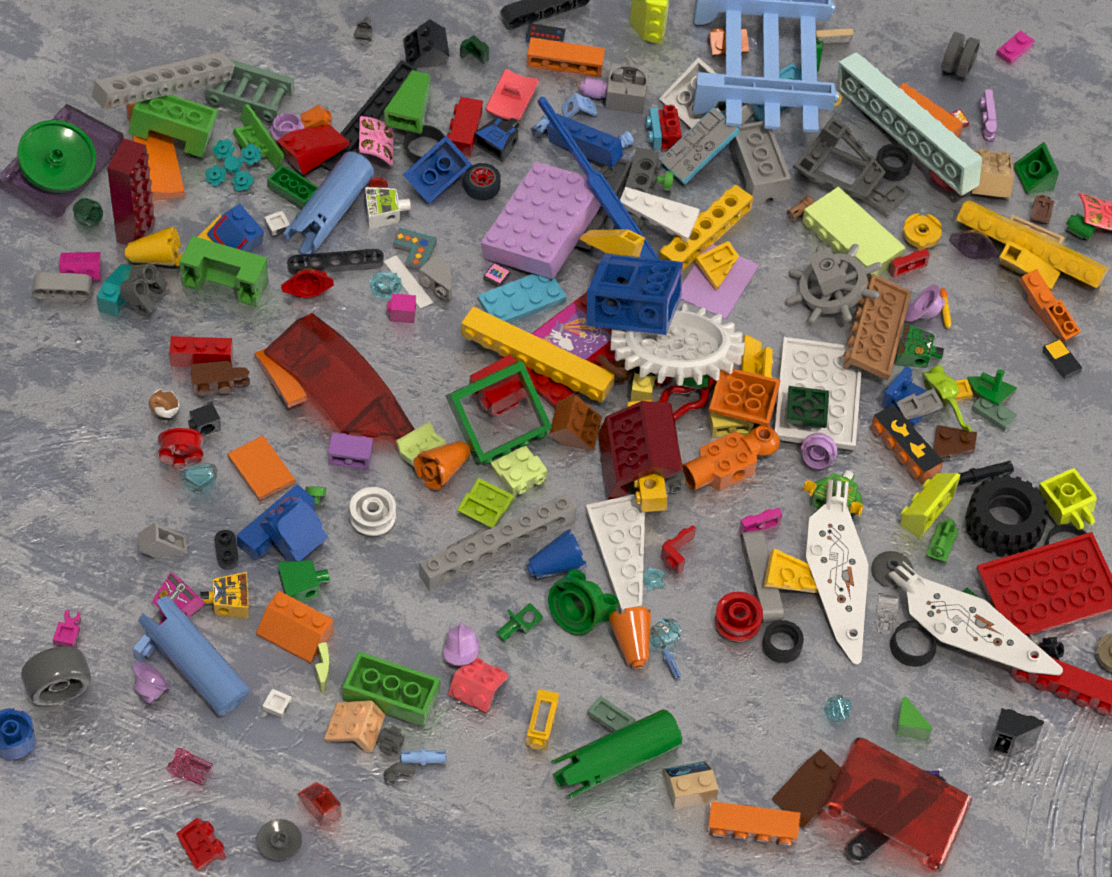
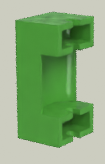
M171 94L136 102L128 134L147 139L151 130L186 141L184 152L203 157L214 132L218 110Z
M194 236L191 237L179 261L180 271H182V286L200 291L206 280L237 289L238 302L257 307L269 282L267 257Z

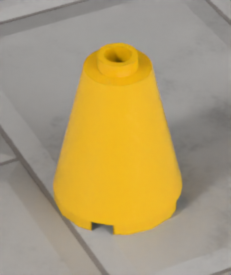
M168 227L128 243L127 247H125L126 258L132 263L180 266L179 261L182 254H178L181 242L177 229Z

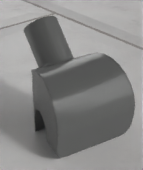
M365 17L364 20L357 23L354 37L372 39L373 29L369 17Z

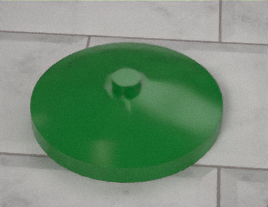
M46 120L34 124L24 132L17 148V162L26 179L36 187L48 192L66 193L82 187L90 179L96 165V151L90 138L79 127L61 120Z

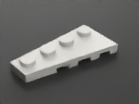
M625 187L620 199L627 211L638 217L643 216L649 219V223L655 226L657 224L666 229V232L682 237L681 240L688 243L700 212L698 208Z

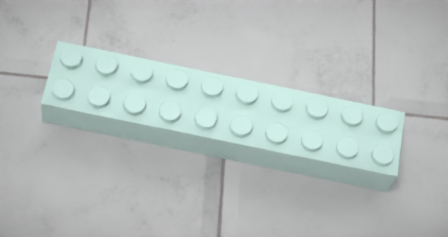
M857 52L839 61L837 89L899 143L909 149L913 155L961 196L979 186L982 158L978 153L968 147L965 142L961 141L952 131H949L939 120H936L927 110L923 109L914 99L910 98L901 88L897 87L889 78L884 76Z

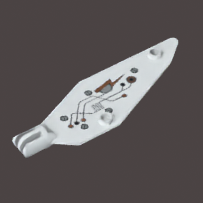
M829 479L826 503L809 518L806 560L835 639L854 665H858L862 659L869 564L847 507L849 482H844L843 495L840 497L841 481L837 480L834 496H832L833 480ZM849 633H854L856 636L852 637Z
M904 561L894 571L889 573L888 576L907 592L909 614L940 642L1028 673L1057 676L1062 674L1063 668L986 600L924 579ZM1036 655L1038 658L1034 659L1031 656Z

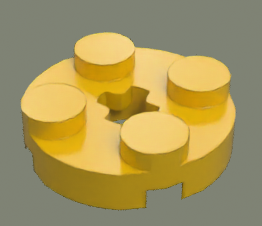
M915 213L905 220L902 235L909 244L918 250H923L935 246L940 241L942 225L936 217L930 214L924 216L920 215V213ZM919 229H921V230H924V229H925V230H926V233L920 232Z

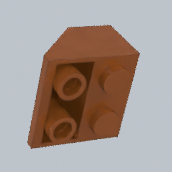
M576 395L557 402L551 424L552 429H550L549 435L561 445L592 451L595 447L602 417Z

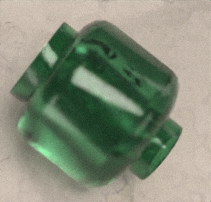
M82 198L74 204L73 215L76 221L93 226L101 221L103 210L101 204L97 201Z

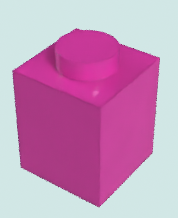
M392 293L391 301L387 302V313H390V321L414 323L416 295Z

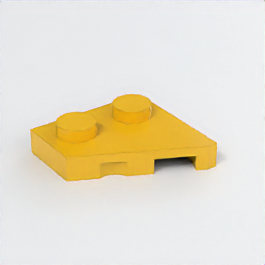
M727 241L697 256L695 262L713 288L717 290L737 262L739 255L730 242Z

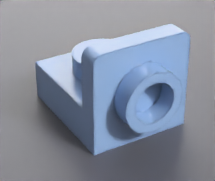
M145 632L133 648L134 659L142 662L145 657H149L154 647L161 650L147 632Z

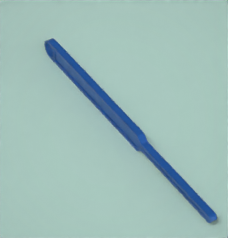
M541 96L537 102L586 174V184L617 229H629L644 237L603 174L593 169L547 99ZM645 238L640 257L659 259Z

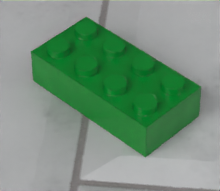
M283 164L267 179L268 188L300 208L304 207L318 188V186Z

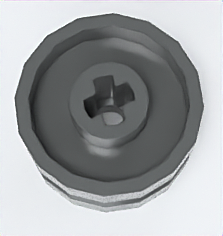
M954 32L944 54L941 70L951 73L957 65L956 75L967 79L975 63L980 40L970 37L964 45L965 35Z

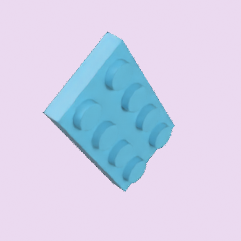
M531 274L478 295V301L486 313L507 323L520 320L567 300V296L555 277L551 279L537 274Z

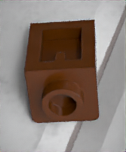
M1036 196L1030 220L1049 224L1055 201L1051 200L1049 196Z

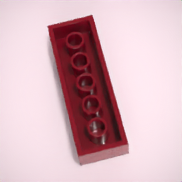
M123 138L110 161L107 172L116 242L128 245L132 241L147 236L149 229L153 228L156 217L153 212L152 180L149 176V154H147L146 145Z

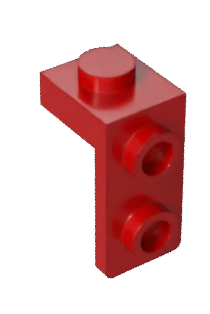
M694 525L682 529L674 539H669L662 545L661 559L667 568L673 570L676 574L684 570L685 558L677 550L694 539L696 531Z

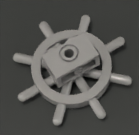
M853 244L847 254H833L830 247L823 249V247L819 246L816 248V253L808 255L811 264L804 271L797 269L789 270L790 276L800 278L801 293L787 298L785 302L787 305H792L804 300L813 309L808 319L810 324H815L821 313L835 314L842 312L844 320L850 322L852 315L849 309L855 306L863 296L873 299L879 298V292L867 289V274L880 270L882 264L876 262L864 267L854 257L859 250L858 244ZM847 268L854 270V272L849 274L845 273ZM858 278L856 285L847 283ZM812 282L819 284V286L810 289ZM843 290L850 292L846 296H843L842 294ZM823 292V295L820 299L814 297L815 295ZM831 295L835 296L836 300L829 301Z

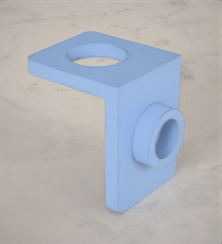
M574 93L561 106L564 116L571 118L579 110L593 116L598 114L594 101L577 93ZM573 103V109L568 112L569 104Z

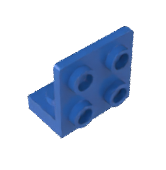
M905 366L884 392L881 406L887 408L893 404L900 411L896 402L914 393L918 396L927 392L912 382L913 369ZM923 416L908 419L907 421L915 426Z

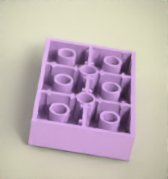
M535 161L481 241L484 259L554 279L601 207V204L586 184L587 176Z

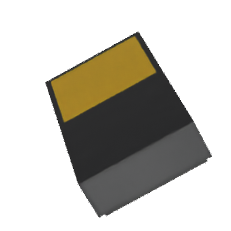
M1061 339L1043 346L1042 350L1064 379L1081 372L1082 366Z

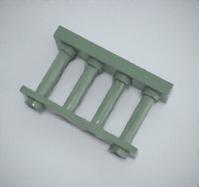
M230 59L235 64L232 78L240 80L234 94L223 92L228 81L218 83L216 89L206 87V102L241 113L244 105L249 104L258 118L273 122L278 116V108L276 107L282 95L292 96L295 91L294 78ZM248 83L258 86L251 100L241 97ZM265 89L276 91L269 105L259 103Z

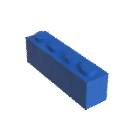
M557 113V116L585 157L612 168L623 156L621 139ZM551 122L547 124L549 142L568 149Z
M298 484L236 535L237 546L254 561L259 557L265 556L270 548L275 545L260 523L266 519L265 515L274 509L277 510L281 506V501L289 496L291 498L300 497L303 502L309 504L313 511H315V498Z

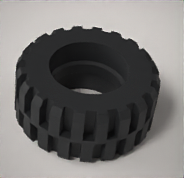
M998 475L993 476L991 480L986 479L982 481L981 485L974 489L965 519L967 520L966 527L970 531V536L973 540L977 539V544L981 548L984 546L987 548L986 551L990 553L993 551L997 552L1000 556L1005 554L1011 556L1018 552L1021 553L1028 551V549H1033L1037 542L1041 540L1047 524L1049 508L1046 505L1045 497L1043 495L1040 496L1041 491L1037 487H1032V483L1028 480L1025 482L1018 476L1012 478L1010 475H1003V477ZM995 507L1012 508L1023 517L1024 522L1015 525L1002 523L995 519L989 510Z

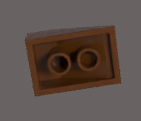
M820 749L794 773L772 797V801L784 811L800 812L799 827L805 829L849 791L852 777Z

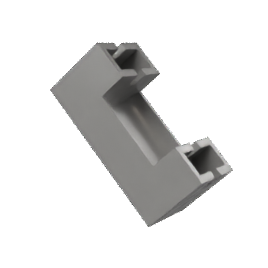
M764 121L742 124L741 127L736 126L740 132L729 142V149L734 162L739 161L746 180L745 191L753 196L752 206L764 204L768 198H772L773 202L787 200L791 177L773 130L764 129Z

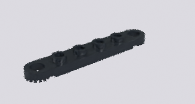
M932 775L852 840L846 847L847 857L855 863H860L868 858L945 794L948 788L946 779L940 775ZM932 781H936L940 784V791L937 792L935 790H932ZM853 846H860L863 850V855L860 857L856 856V854L854 855Z

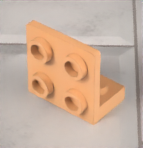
M373 701L338 702L324 739L327 742L355 741L365 752H373L385 714Z

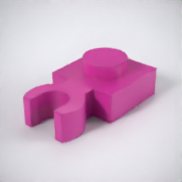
M65 611V623L58 622L53 637V644L75 647L80 633V626L78 625L81 621L80 612H77L75 618H69L70 611Z

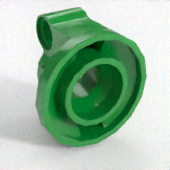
M570 570L567 576L555 582L549 590L548 605L555 622L563 630L571 634L583 635L603 622H609L608 617L616 611L619 599L613 594H604L596 583L586 581V576L581 571Z

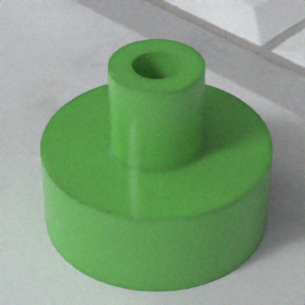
M666 171L665 177L657 176V183L664 184L663 190L671 191L674 172Z
M305 487V491L315 498V504H320V496H326V487Z

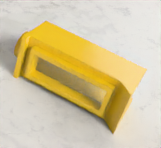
M538 689L526 735V746H530L535 750H547L558 708L559 693Z

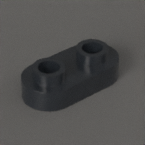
M230 530L219 531L215 535L217 562L222 569L231 570L239 562L236 537Z

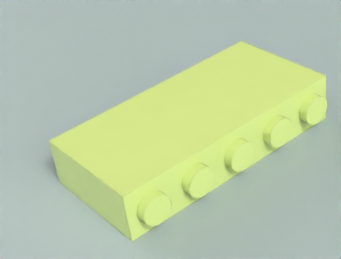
M839 187L804 209L802 220L804 225L816 233L820 240L828 244L833 252L847 254L853 244H858L859 250L854 257L864 267L876 262L882 264L880 270L867 274L868 280L872 274L879 276L888 270L894 259L904 256L905 246Z

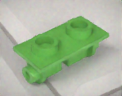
M947 519L943 523L939 522L926 556L946 563L959 529L955 528L954 520Z

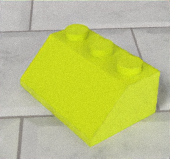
M631 0L629 24L643 41L662 44L667 26L669 0Z
M936 473L932 479H927L923 485L922 492H917L911 501L912 504L902 510L900 526L921 539L954 498L960 474Z

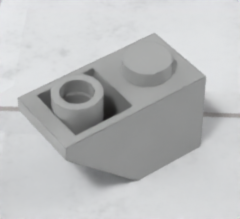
M434 255L419 269V281L423 286L433 290L440 298L450 302L452 300L450 265Z

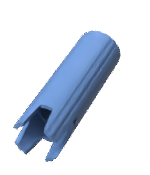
M346 152L285 230L284 238L286 242L297 232L306 237L298 253L311 254L313 251H316L372 179L374 169L364 156L355 152Z
M167 596L161 597L156 602L167 619L159 625L152 618L142 613L138 622L218 716L227 715L245 701L250 693V687L188 616Z

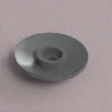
M886 551L875 557L872 562L871 571L874 579L879 584L888 588H900L888 575L897 566H900L901 562L904 561L913 569L912 563L905 555L899 552Z
M275 819L267 822L261 827L257 835L259 851L266 858L274 861L290 859L299 851L302 844V835L299 828L291 821L285 819ZM278 841L284 843L283 845H276Z

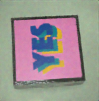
M494 262L484 274L483 280L500 287L509 278L511 271Z

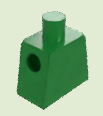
M311 560L278 563V574L283 592L300 602L318 597L320 595L319 584L330 582L328 569L315 572L314 564Z

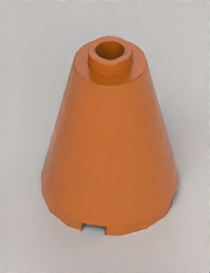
M456 441L420 452L414 458V469L418 478L422 477L425 480L424 485L429 489L439 490L446 485L470 458V447L463 441Z
M630 607L624 609L625 613L618 614V611L613 612L608 617L627 665L632 666L633 669L645 667V664L649 661L651 610L647 611L646 607Z

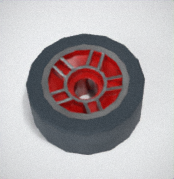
M477 163L466 170L464 174V189L471 198L489 200L498 194L501 175L497 168L487 163Z

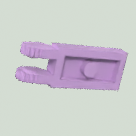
M985 90L983 97H980L979 103L980 109H983L982 124H985L983 138L987 142H992L997 132L993 91Z

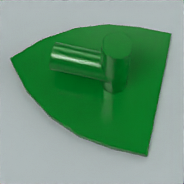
M1001 369L997 370L995 377L984 372L981 376L967 377L970 386L975 392L997 405H1000L1017 390V387L1003 382L1005 371Z

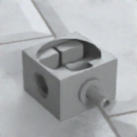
M629 61L627 65L612 63L605 109L643 114L649 68L637 67L633 61Z

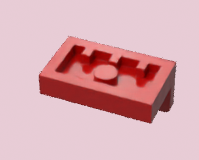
M199 818L194 819L176 834L195 869L201 871L217 858L224 860L226 855L223 851L225 850L223 843L218 838L216 839L213 833L215 829L212 824Z

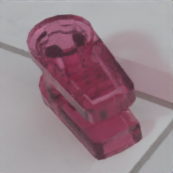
M177 748L174 752L175 757L172 762L168 763L166 770L176 777L204 786L207 778L202 773L210 774L213 770V764L191 754L185 749Z

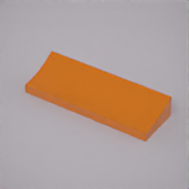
M136 103L126 105L129 126ZM152 130L147 139L132 135L133 141L146 145L147 154H149L148 167H150L149 176L152 180V201L185 196L172 137Z

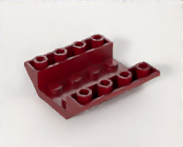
M640 401L605 417L598 432L608 500L628 495L627 483L658 471L666 479L683 471L673 409L670 403Z

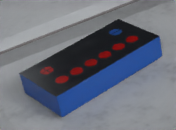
M529 23L526 41L530 42L532 37L564 42L566 29Z

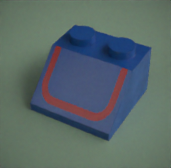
M238 204L221 216L207 232V236L215 243L250 252L262 244L265 231L243 206Z

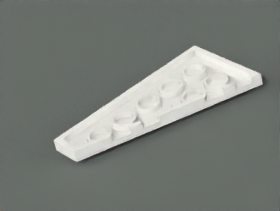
M636 494L586 505L585 510L615 596L619 599L618 606L620 612L625 613V608L642 607L645 512H641V505L636 503Z

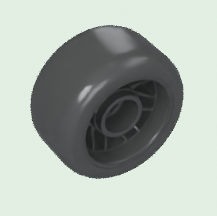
M59 646L44 650L31 657L24 664L21 671L22 681L28 698L33 703L41 706H52L68 702L84 693L91 683V673L84 654L81 650L71 646Z

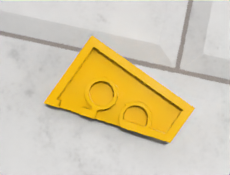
M775 548L770 552L764 587L819 593L808 563Z

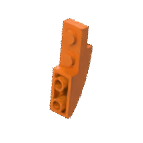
M1037 269L1019 279L1029 296L1026 300L1038 317L1056 336L1066 341L1081 333L1062 300H1056Z

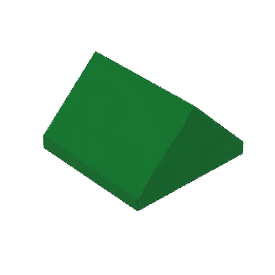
M1042 142L1014 163L1028 194L1053 190L1055 188L1059 171L1045 142Z

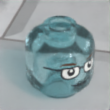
M661 619L650 629L651 644L655 648L669 649L681 638L680 633L682 630L680 625L674 619Z

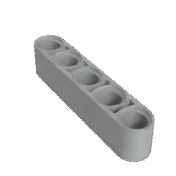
M763 530L741 532V545L754 597L760 602L763 609L761 622L783 620L784 610L778 588L764 587L769 560V551Z

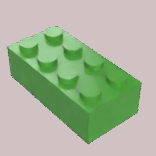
M359 651L343 685V700L348 702L373 701L384 714L425 727L440 692V678Z

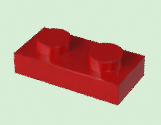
M927 249L914 251L904 257H897L891 262L890 275L892 278H896L926 267L930 253Z

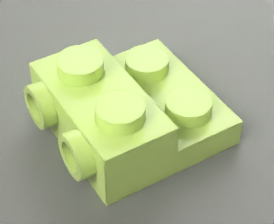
M526 445L490 463V468L507 491L514 496L523 494L529 488L541 485L547 480V468L538 456H533Z

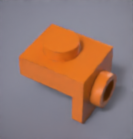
M320 104L300 114L304 128L318 127L323 124L332 126L331 120L333 118L328 109L325 110Z

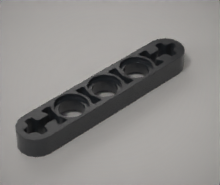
M379 249L293 255L287 260V269L293 275L299 270L306 268L318 269L326 273L377 269L384 264V254ZM356 257L359 258L361 261L358 263H352L350 260ZM338 259L341 263L334 265L331 263V260ZM320 261L321 265L312 266L311 262Z

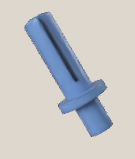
M668 648L663 649V662H667L675 679L680 678L681 673L674 661L675 655L670 654Z

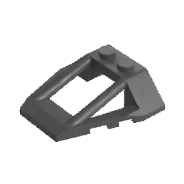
M833 116L823 127L814 143L806 153L801 155L793 168L819 185L833 190L839 187L847 195L861 199L868 197L886 173L872 155L869 156L862 148L863 144L859 140L856 141L851 135L852 131ZM840 138L862 159L835 148ZM829 154L864 168L852 185L818 171V168Z

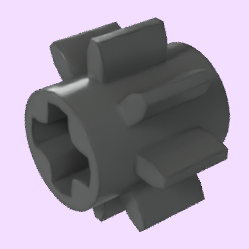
M392 725L391 728H384L378 738V743L382 746L381 751L390 755L394 750L400 751L405 737L401 734L402 729Z

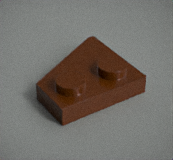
M937 425L933 450L940 458L949 456V459L959 455L973 454L977 432Z

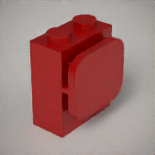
M510 354L470 375L469 384L515 363L516 360ZM517 373L472 393L480 401L482 408L487 410L492 416H500L519 405L520 400L528 397Z

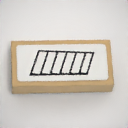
M851 28L816 31V40L823 41V44L849 43L853 37V29Z

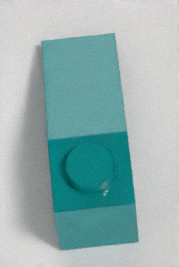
M121 264L104 281L96 297L98 311L118 316L125 302L120 292V286L123 281L130 279L129 272L132 266Z

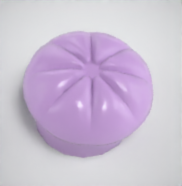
M283 113L274 119L270 128V134L274 141L277 142L285 134L293 130L305 128L297 115Z
M813 433L803 440L801 454L808 466L814 469H824L835 460L837 446L830 436L823 433Z

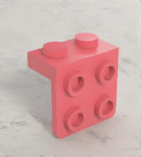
M476 658L472 663L462 665L454 673L448 695L487 713L491 707L495 691L507 680L508 673L499 667L485 663L480 658Z

